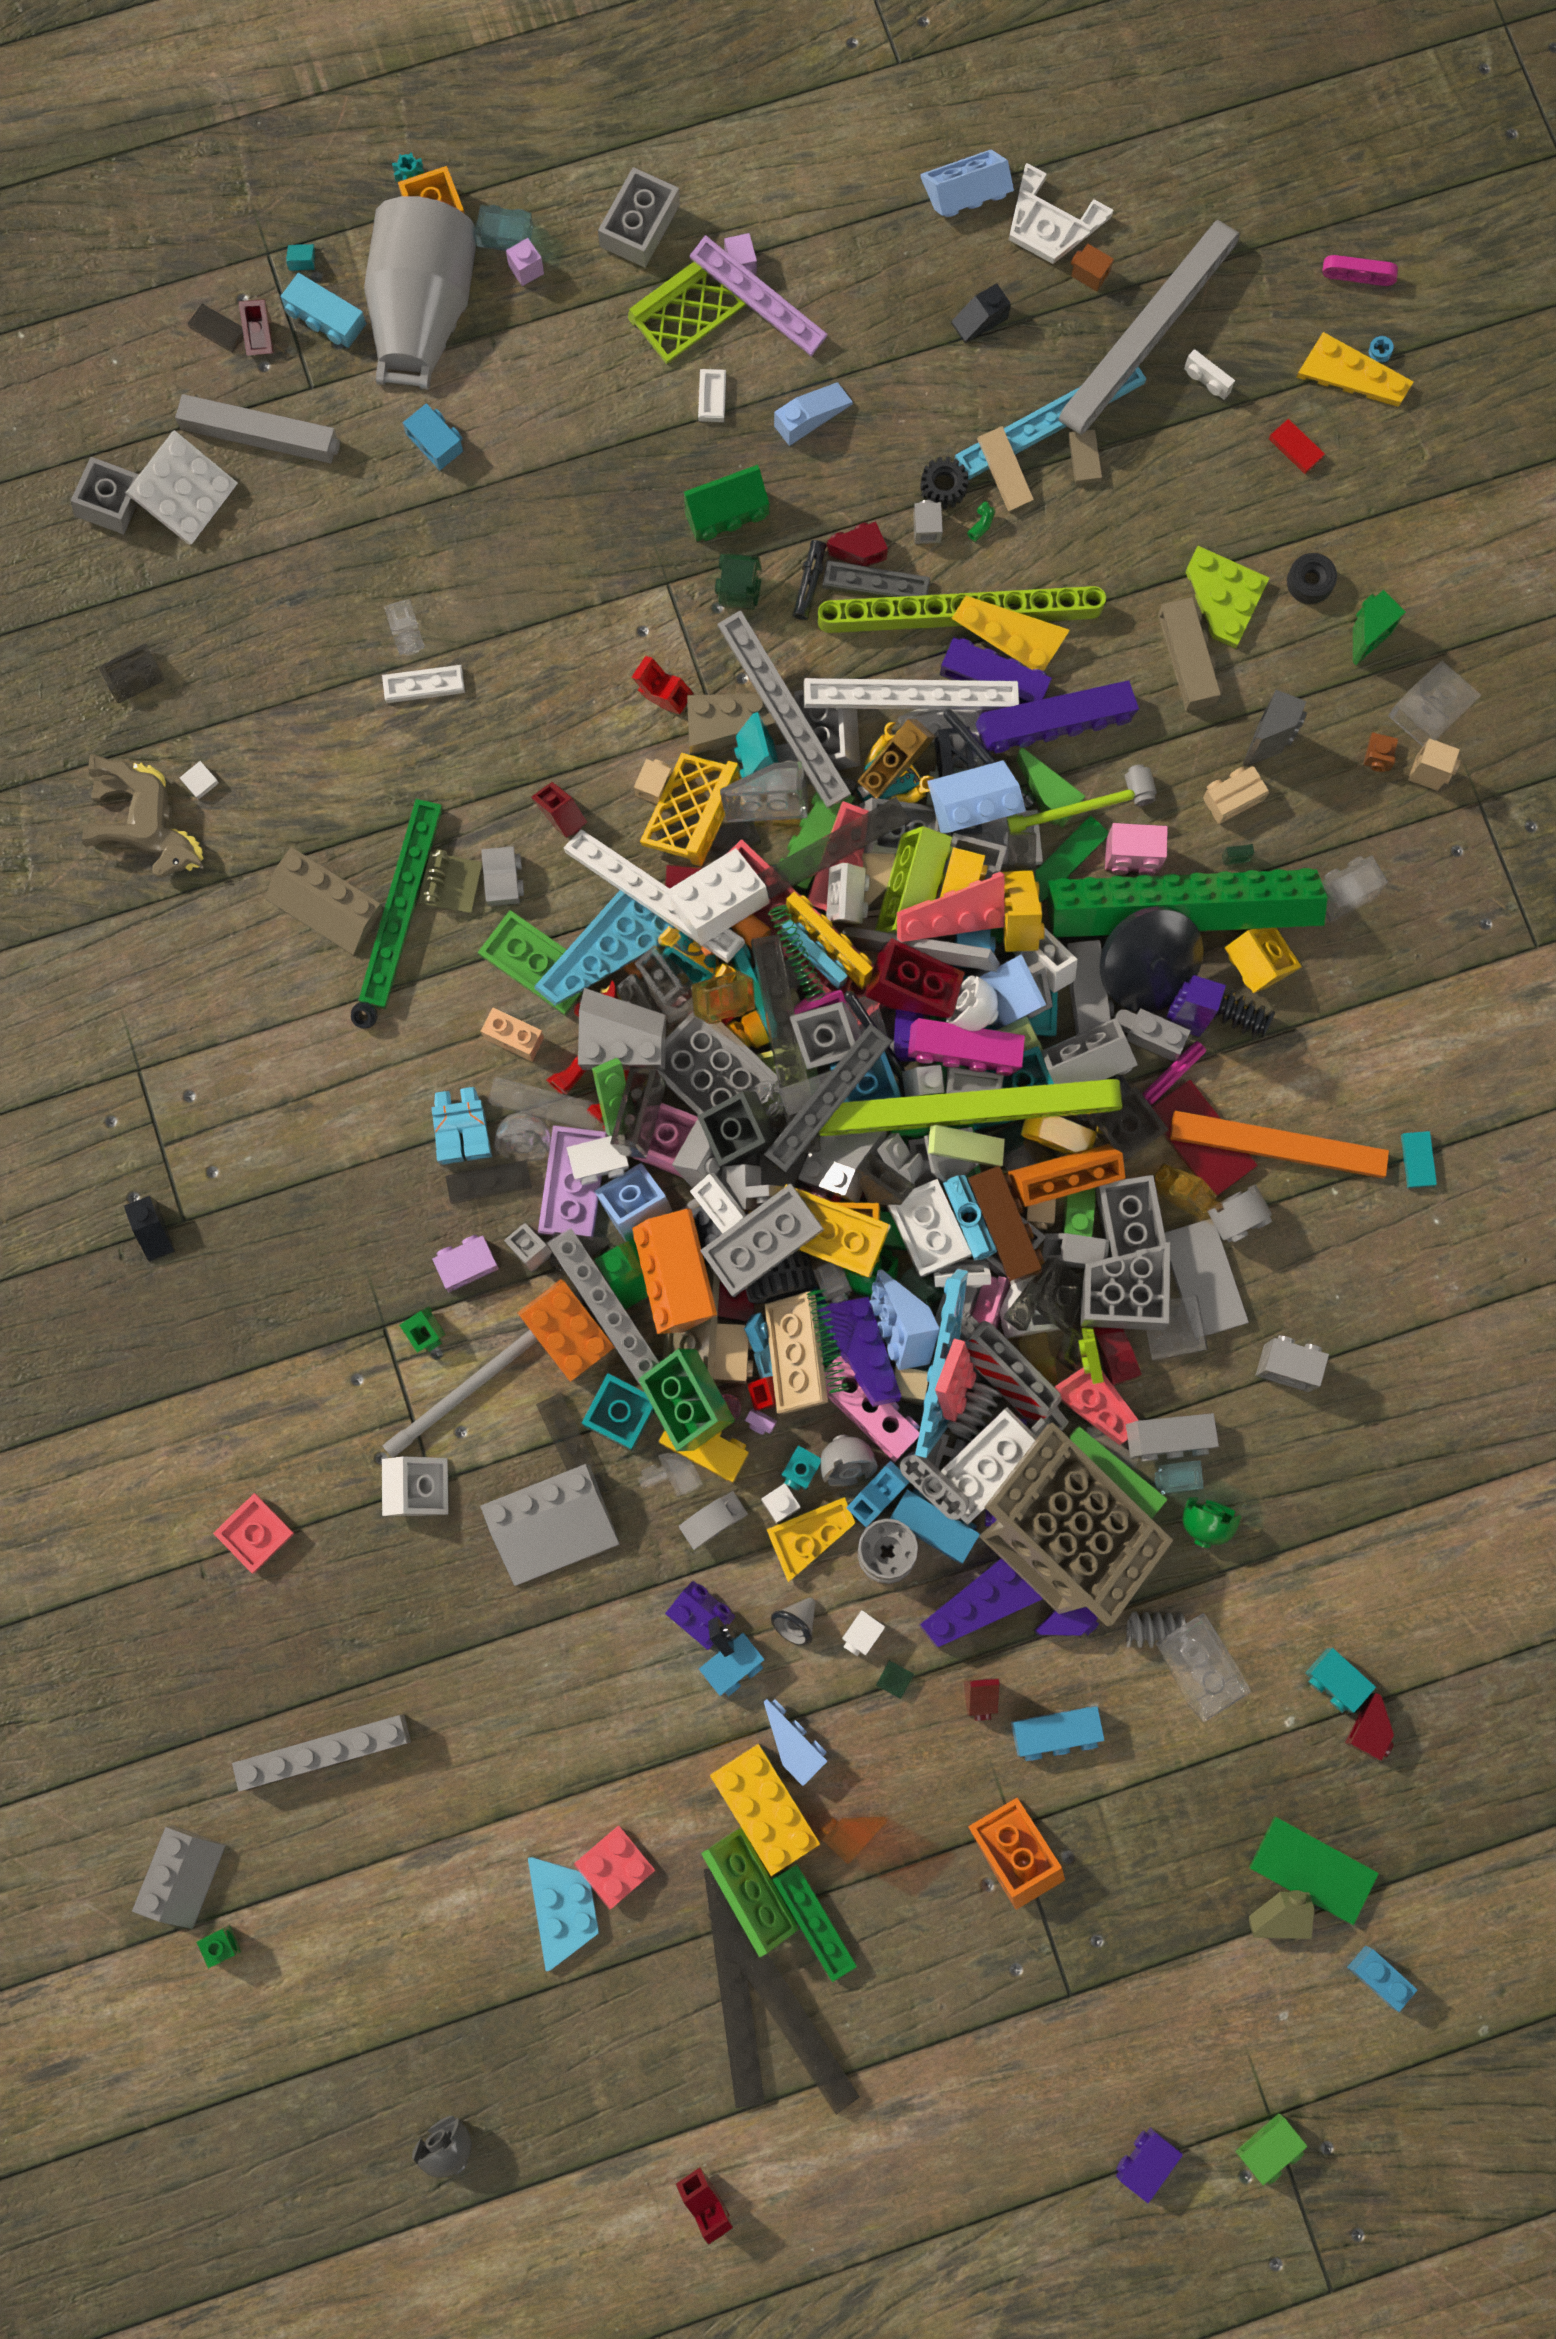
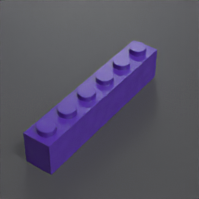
M1128 680L983 712L975 725L981 743L987 751L1002 753L1010 747L1017 745L1020 748H1024L1039 740L1050 742L1061 735L1068 734L1069 737L1081 734L1084 730L1092 729L1093 731H1099L1114 723L1118 726L1125 725L1132 721L1139 708Z

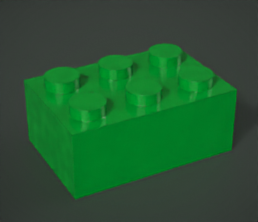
M678 1348L638 1379L677 1452L695 1451L735 1421L697 1349Z

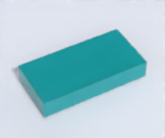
M1430 1131L1401 1134L1407 1189L1436 1186Z

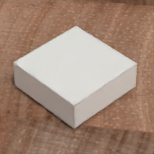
M201 761L180 777V780L198 800L219 784L217 779Z

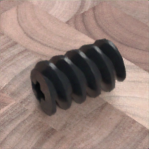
M1225 989L1218 1012L1213 1019L1222 1014L1223 1024L1232 1019L1233 1029L1242 1024L1243 1034L1252 1029V1039H1255L1259 1034H1262L1263 1038L1275 1015V1011L1271 1010L1268 1014L1264 1015V1005L1255 1010L1254 1000L1245 1005L1246 996L1242 995L1239 999L1235 1000L1236 991L1232 990L1226 996Z

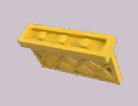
M681 753L640 840L641 845L688 858L692 864L702 867L742 780L738 763L728 761L725 765ZM686 763L696 765L698 768L697 771L686 776L682 773ZM714 770L721 772L718 779L708 783L705 774ZM701 776L705 785L690 790L687 782ZM684 784L688 792L673 798L671 794L673 789ZM709 791L711 795L709 800L698 805L694 797ZM691 798L695 807L680 813L677 804ZM674 806L677 815L663 821L661 817L662 812ZM698 813L700 816L698 823L687 827L684 819ZM681 820L684 829L670 835L666 827ZM664 829L667 837L659 841L650 839L654 832ZM688 835L690 841L686 849L674 845L673 841Z

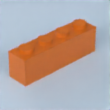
M1108 1144L1008 1172L1013 1187L1010 1188L1013 1198L1018 1197L1021 1205L1024 1207L1125 1179L1123 1153Z

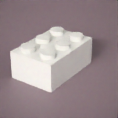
M737 848L667 890L672 909L700 946L769 904L765 884Z

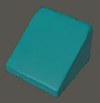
M314 244L288 245L286 263L289 271L315 270Z

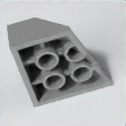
M584 988L579 1009L578 1065L582 1070H592V1068L614 1058L620 1060L623 1070H665L666 1015Z
M1170 1242L1149 1249L1137 1250L1134 1253L1123 1256H1115L1086 1264L1081 1298V1326L1165 1331L1169 1325Z

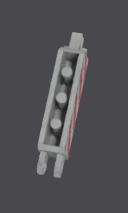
M964 1310L960 1340L965 1341L973 1366L1032 1426L1042 1417L1048 1424L1054 1423L1062 1431L1069 1421L1057 1406L1062 1400L1061 1394L990 1322L982 1321L978 1323L973 1316H970Z

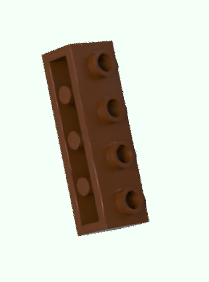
M1000 1166L969 1177V1185L981 1209V1214L1010 1285L1042 1273L1041 1265L1045 1264L1039 1248L1034 1250L1030 1239H1033L1034 1235L1029 1223L1023 1224L1020 1213L1024 1211L1019 1198H1013L1009 1188L1013 1187L1008 1172L1002 1173Z

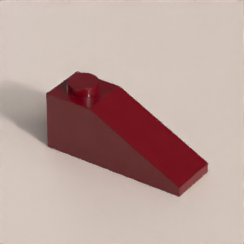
M1093 1327L1097 1350L1112 1385L1117 1386L1139 1378L1142 1374L1123 1328Z
M989 1678L964 1681L967 1716H974L975 1721L991 1720V1714L998 1713L999 1679Z

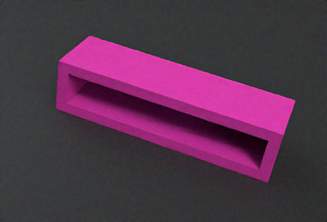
M918 1018L911 1024L908 1057L916 1058V1061L920 1063L937 1061L943 1062L945 1067L956 1068L962 1065L968 1066L971 1071L984 1072L987 1069L996 1071L998 1075L1011 1076L1022 1068L1025 1035L988 1029L968 1031L951 1023Z

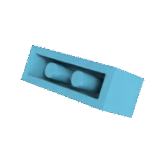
M297 273L280 296L284 310L289 316L294 319H302L313 331L318 332L320 330L337 345L341 343L349 348L366 325L361 310L300 273Z

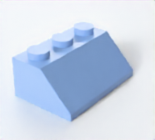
M988 150L920 174L934 210L945 217L954 216L959 213V210L966 207L970 209L977 208L983 204V201L989 199H1002L1006 197V193L1014 191L1008 160L993 150Z
M1004 761L927 781L941 833L957 831L1026 811L1020 786Z

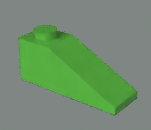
M1024 748L1019 750L1017 763L1033 795L1036 797V802L1041 812L1084 801L1085 795ZM1072 816L1049 821V823L1053 825L1058 824L1063 828Z
M1095 1188L1065 1196L1061 1233L1092 1237Z

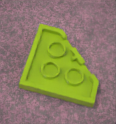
M1197 546L1186 569L1187 577L1193 585L1196 600L1202 614L1205 615L1211 637L1236 649L1268 583L1269 577Z

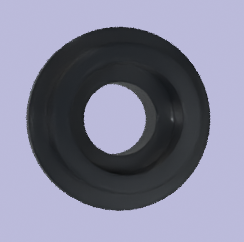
M358 1002L353 1006L351 1020L355 1026L370 1028L377 1022L378 1014L373 1005L368 1002ZM362 1011H364L368 1017H365Z

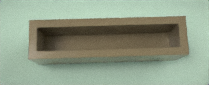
M1193 597L1162 604L1158 617L1185 710L1190 711L1216 705L1220 695L1223 693L1222 683L1219 678L1216 679L1215 659L1212 654L1208 653V635L1206 630H1202L1199 622L1201 621L1199 606H1195Z

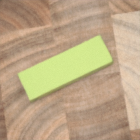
M939 1125L930 1126L928 1154L993 1167L1003 1166L1004 1139Z

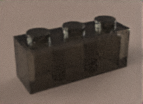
M630 1067L610 1144L620 1155L647 1158L666 1086V1080L656 1069Z

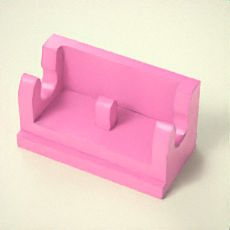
M1001 1276L998 1278L991 1277V1285L981 1286L972 1316L978 1323L987 1321L996 1329L998 1328L1001 1318L1000 1309L1010 1288L1007 1278Z

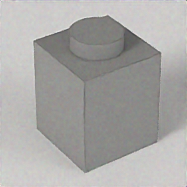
M924 500L920 503H915L913 512L915 544L941 543L943 532L941 502L935 503L931 500Z

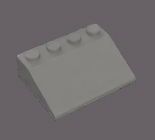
M702 1003L666 1038L665 1070H651L697 1116L742 1091H756L760 1101H762L780 1080L767 1065Z
M587 1464L480 1506L491 1536L514 1586L620 1545L591 1466Z

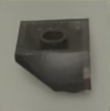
M1025 1119L1014 1122L992 1136L1004 1139L1003 1166L1000 1167L1002 1173L1058 1158L1053 1149L1021 1135Z

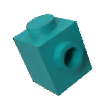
M798 1445L781 1477L786 1479L784 1483L799 1492L800 1488L806 1490L820 1466L821 1458Z

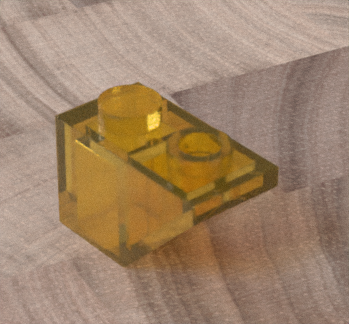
M1163 1163L1154 1176L1157 1193L1180 1209L1202 1218L1217 1197L1202 1178Z

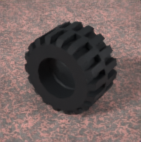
M797 1250L746 1288L748 1301L756 1304L770 1303L812 1290L816 1286V1281L809 1254Z

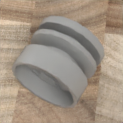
M893 1519L875 1521L864 1530L859 1540L857 1556L860 1567L867 1577L878 1583L891 1584L899 1582L909 1575L914 1567L918 1545L913 1532L902 1522ZM881 1548L886 1550L892 1548L893 1558L886 1557L883 1559L881 1557Z

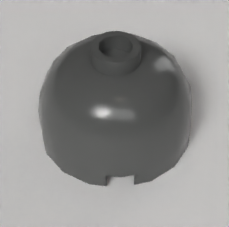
M448 2116L428 2129V2132L433 2134L425 2142L420 2138L412 2154V2159L426 2174L435 2178L448 2177L462 2172L468 2164L467 2160L471 2153L472 2140L467 2128L458 2118Z

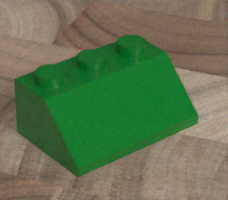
M758 465L684 491L685 515L696 542L702 539L705 541L711 540L721 532L727 530L729 532L735 531L743 524L751 521L754 523L762 521L769 515V500Z

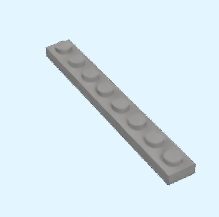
M741 610L718 623V628L826 808L829 809L851 796L850 791Z

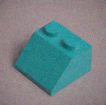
M753 713L736 735L738 747L734 748L738 762L743 764L744 769L740 770V774L744 784H749L753 792L756 793L785 782L773 738L759 713Z

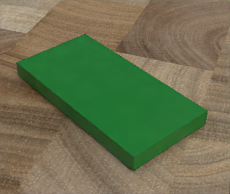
M1275 1816L1249 1866V1869L1289 1891L1309 1892L1313 1904L1353 1926L1379 1874Z

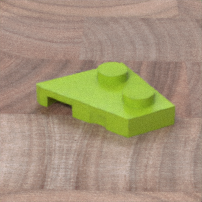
M1093 1327L1082 1328L1083 1340H1078L1085 1374L1091 1373L1093 1384L1102 1383L1104 1380Z

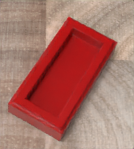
M1289 419L1269 436V440L1304 474L1310 471L1325 456V453Z

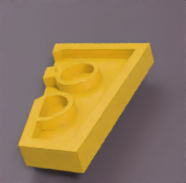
M845 1497L767 1529L788 1582L855 1524L851 1512L846 1508L848 1504Z

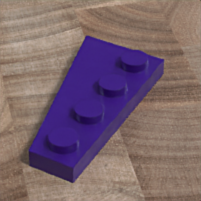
M865 1297L832 1303L829 1306L817 1309V1312L831 1311V1313L818 1317V1320L833 1318V1320L824 1323L825 1326H835L827 1329L826 1332L827 1334L836 1333L830 1336V1339L838 1340L835 1343L840 1348L841 1357L845 1363H849L855 1373L856 1381L871 1405L878 1406L899 1402L902 1396L869 1298Z

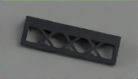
M954 728L938 729L934 733L936 736L934 746L938 778L955 774L953 764L958 758L967 764L968 770L975 768L973 750L965 741V745L960 752L951 746L949 735L958 734ZM952 753H953L954 755H956V757H955L953 760H952ZM982 824L975 825V828L960 829L945 834L952 838L954 833L964 836L982 834Z

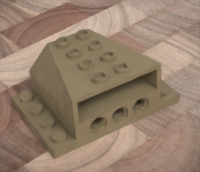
M1050 1423L1045 1427L984 1506L997 1520L979 1535L1058 1614L1088 1607L1106 1626L1114 1624L1173 1542V1539L1054 1423Z

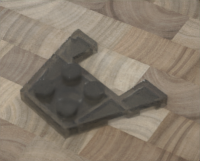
M1048 1258L1041 1267L1042 1273L1032 1278L1004 1314L1003 1319L1017 1330L1027 1331L1034 1311H1038L1065 1332L1056 1360L1069 1370L1078 1371L1081 1366V1360H1077L1080 1347L1078 1340H1083V1336L1080 1334L1083 1279L1057 1258Z

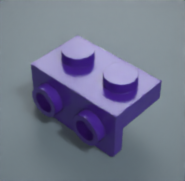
M692 1581L682 1591L665 1613L707 1650L714 1644L709 1636L708 1621L718 1616L725 1625L730 1624L735 1619V1615L725 1604L718 1602L709 1594L704 1586L697 1584L695 1581Z

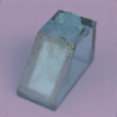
M1201 1460L1162 1465L1158 1467L1159 1472H1155L1156 1488L1161 1489L1162 1495L1195 1493L1204 1489Z

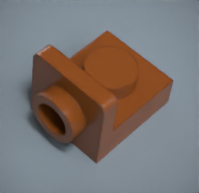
M1372 732L1363 765L1370 767L1371 770L1376 772L1390 771L1396 760L1394 755L1398 738Z

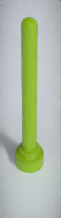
M1128 789L1023 817V815L1018 816L1017 814L1006 817L1011 837L1021 835L1022 831H1026V828L1132 800L1135 797V793L1133 790Z

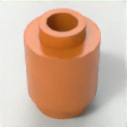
M753 914L731 927L735 931L734 933L742 937L745 944L754 951L759 948L763 950L772 940L770 936L772 929Z

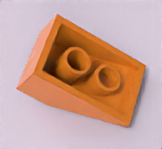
M1018 1798L968 1826L997 1880L1016 1910L1065 1881L1061 1865Z

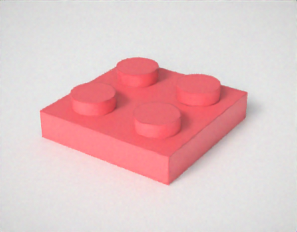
M254 1493L213 1534L254 1574L295 1533Z
M619 1825L574 1863V1866L609 1909H612L655 1871Z

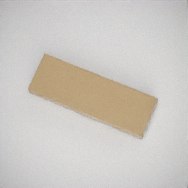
M1003 426L979 436L977 440L1008 512L1034 500Z

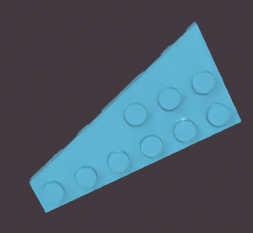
M620 890L541 978L534 989L556 1006L581 992L584 988L590 987L660 947L661 945L658 942L660 934L668 926L673 929L677 928Z
M957 1269L951 1277L947 1278L944 1287V1293L947 1296L941 1312L942 1321L933 1366L929 1367L927 1374L929 1387L924 1399V1413L915 1453L916 1456L924 1458L928 1456L948 1428L947 1422L950 1421L945 1419L935 1388L954 1338L960 1340L968 1271Z

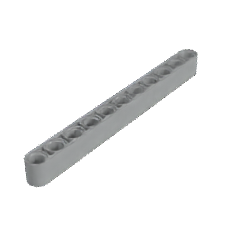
M1219 220L1213 223L1066 404L1060 414L1059 422L1080 435L1087 431L1230 254L1240 237L1238 231Z

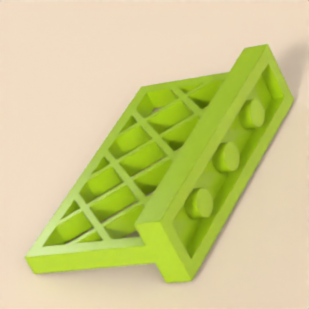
M692 262L629 309L628 320L633 326L636 325L666 364L747 305L730 290L723 288L722 284L720 287L705 285L706 277L710 274L695 262ZM689 289L701 290L700 302L685 300L686 292ZM704 291L719 293L718 305L703 303ZM722 294L733 295L739 303L733 307L721 306ZM670 303L681 305L680 317L665 315L666 306ZM684 306L699 308L698 320L683 318ZM702 308L716 310L717 318L713 322L701 321ZM650 318L661 320L660 332L648 330L644 322ZM664 320L679 323L678 335L663 333ZM682 323L697 325L696 334L692 337L681 336ZM662 338L677 340L676 349L667 354L661 347Z

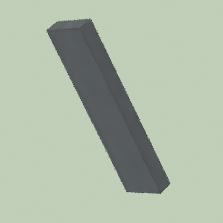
M827 560L822 588L878 598L928 595L930 577Z

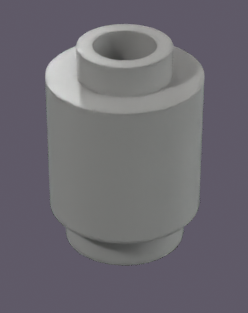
M1143 764L1130 767L1128 769L1129 772L1125 774L1127 788L1135 793V797L1131 801H1134L1135 806H1145L1155 802L1157 791L1151 769L1144 767Z

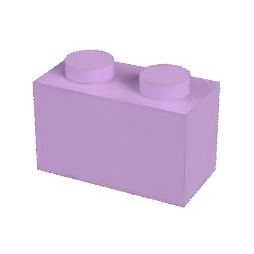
M470 1236L462 1241L463 1245L454 1249L452 1246L446 1247L438 1251L437 1257L432 1259L448 1292L499 1270L484 1236Z

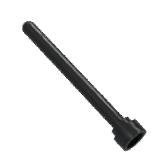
M946 709L943 712L944 718L985 765L997 762L953 710ZM1020 788L1025 810H1027L1036 801V797L1029 790L1026 791L1024 788Z
M851 990L846 991L844 998L865 1030L870 1024L877 1028L855 993ZM888 1046L885 1054L891 1069L902 1084L901 1094L905 1097L902 1072L906 1070L890 1046Z

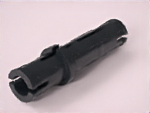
M811 540L807 560L802 565L804 572L798 590L795 609L792 614L794 618L799 620H808L818 577L823 572L822 561L827 544L819 540ZM815 559L816 561H815L813 573H812V576H811V575H810V572H811L813 560ZM807 585H809L806 601H803Z

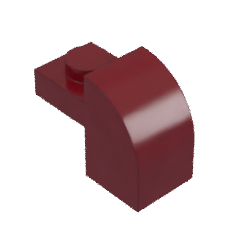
M701 2167L676 2183L683 2203L694 2216L702 2237L708 2245L733 2229L729 2219L730 2214L723 2200Z

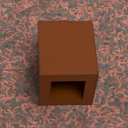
M1087 244L1083 251L1078 250L1072 259L1071 265H1073L1071 277L1097 292L1111 273L1114 259L1092 245Z

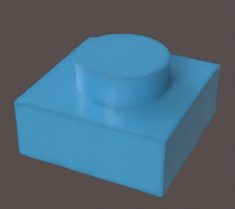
M761 1313L750 1316L744 1328L754 1352L763 1351L769 1341L767 1322L764 1321Z

